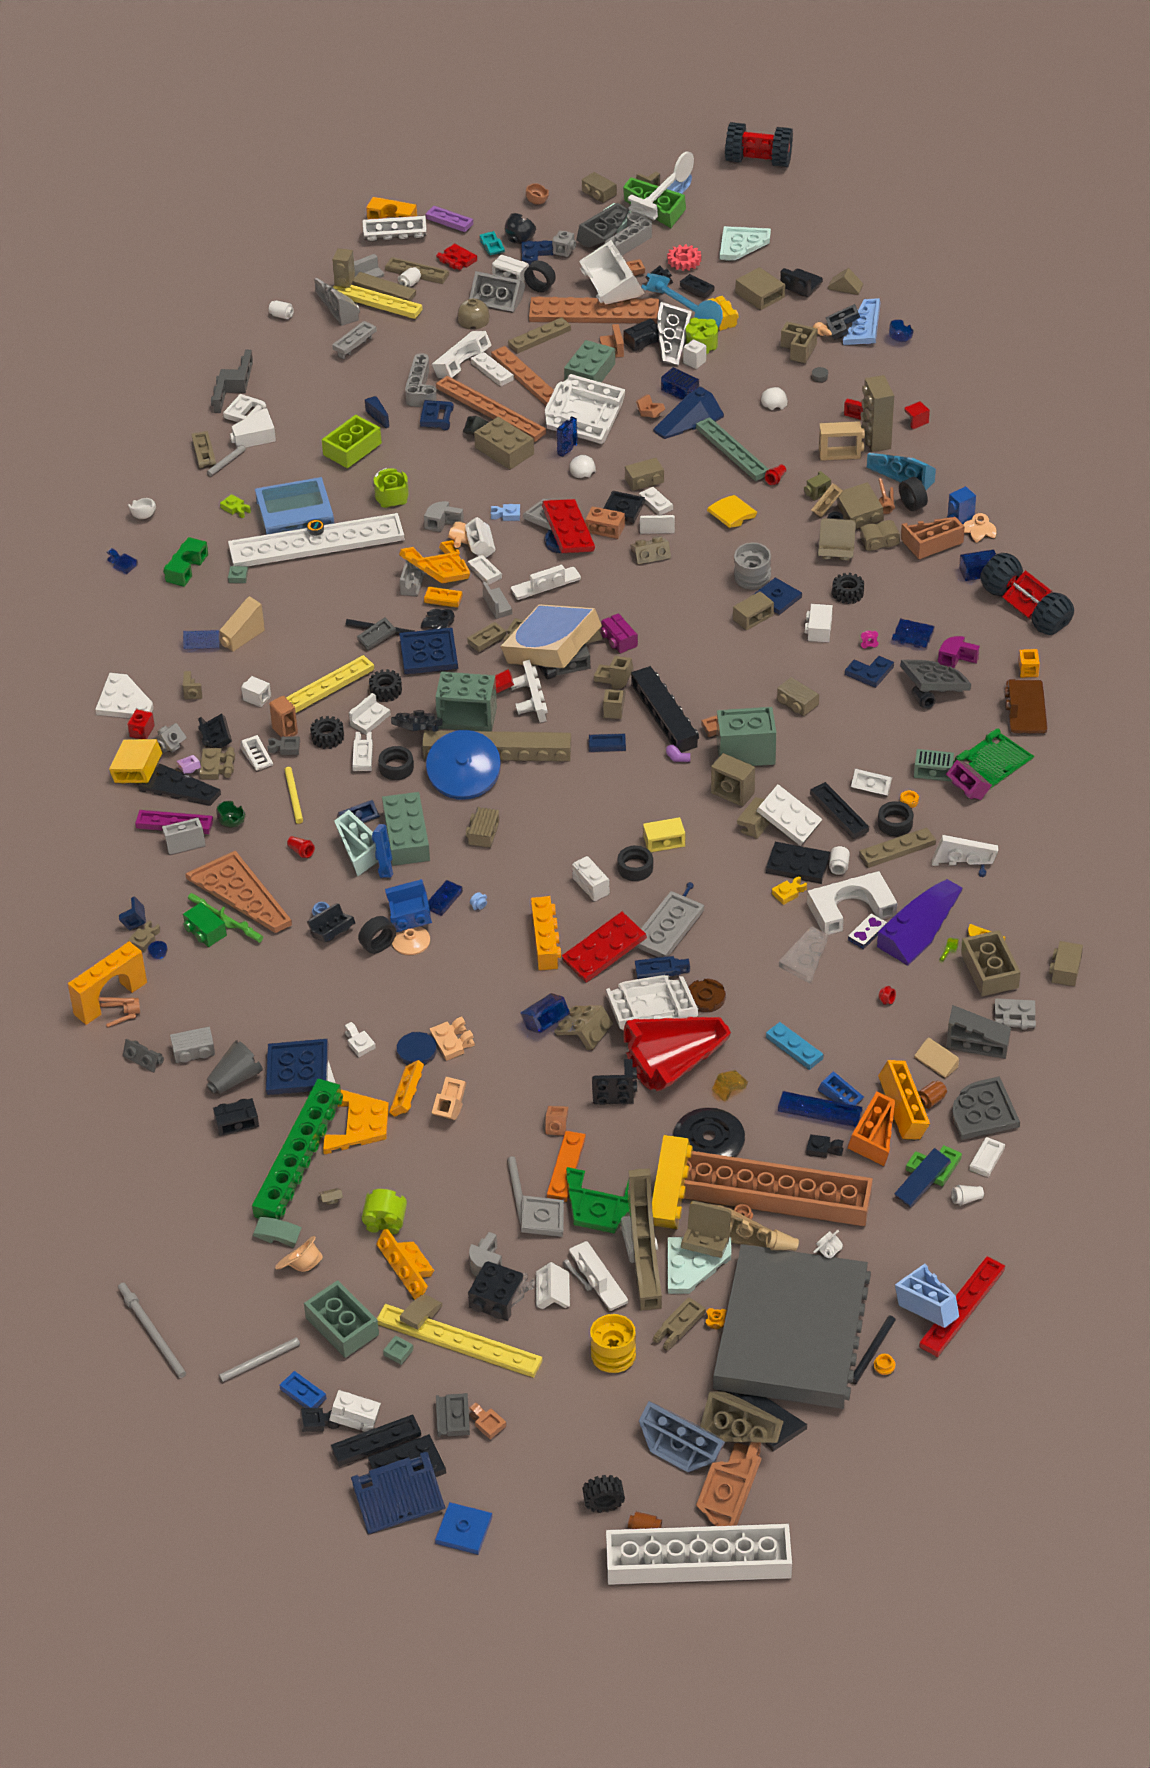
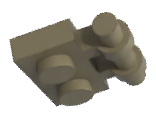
M228 747L225 753H222L221 748H203L200 779H219V774H224V777L230 778L231 773L234 771V748Z

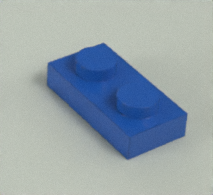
M293 1371L279 1384L281 1391L304 1408H317L327 1399L326 1393L296 1371Z

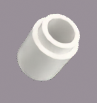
M415 267L409 268L399 275L398 282L400 285L410 288L420 280L421 273Z
M276 300L270 303L269 313L275 317L289 319L294 313V308L290 303Z
M838 846L831 850L829 868L832 873L842 875L848 869L850 852L847 848Z

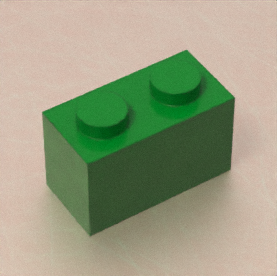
M202 902L183 913V926L186 931L193 933L200 943L203 942L207 947L212 946L227 936L225 922Z

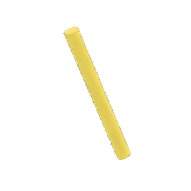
M286 767L285 775L297 824H301L303 817L292 768Z

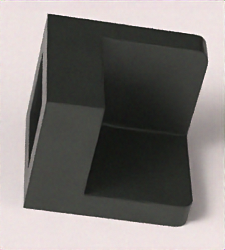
M468 416L463 432L474 434L475 431L489 422L478 416Z

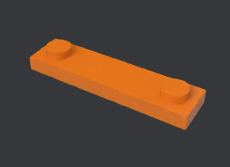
M571 1131L565 1132L547 1191V1198L564 1200V1202L568 1201L569 1192L566 1169L567 1167L577 1169L586 1134Z

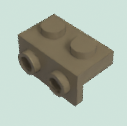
M662 536L653 537L650 541L644 539L637 540L635 544H630L631 551L636 554L637 564L671 558L669 541L662 538Z

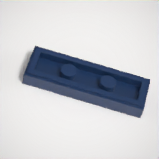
M934 1148L894 1193L895 1197L912 1208L951 1163V1160Z

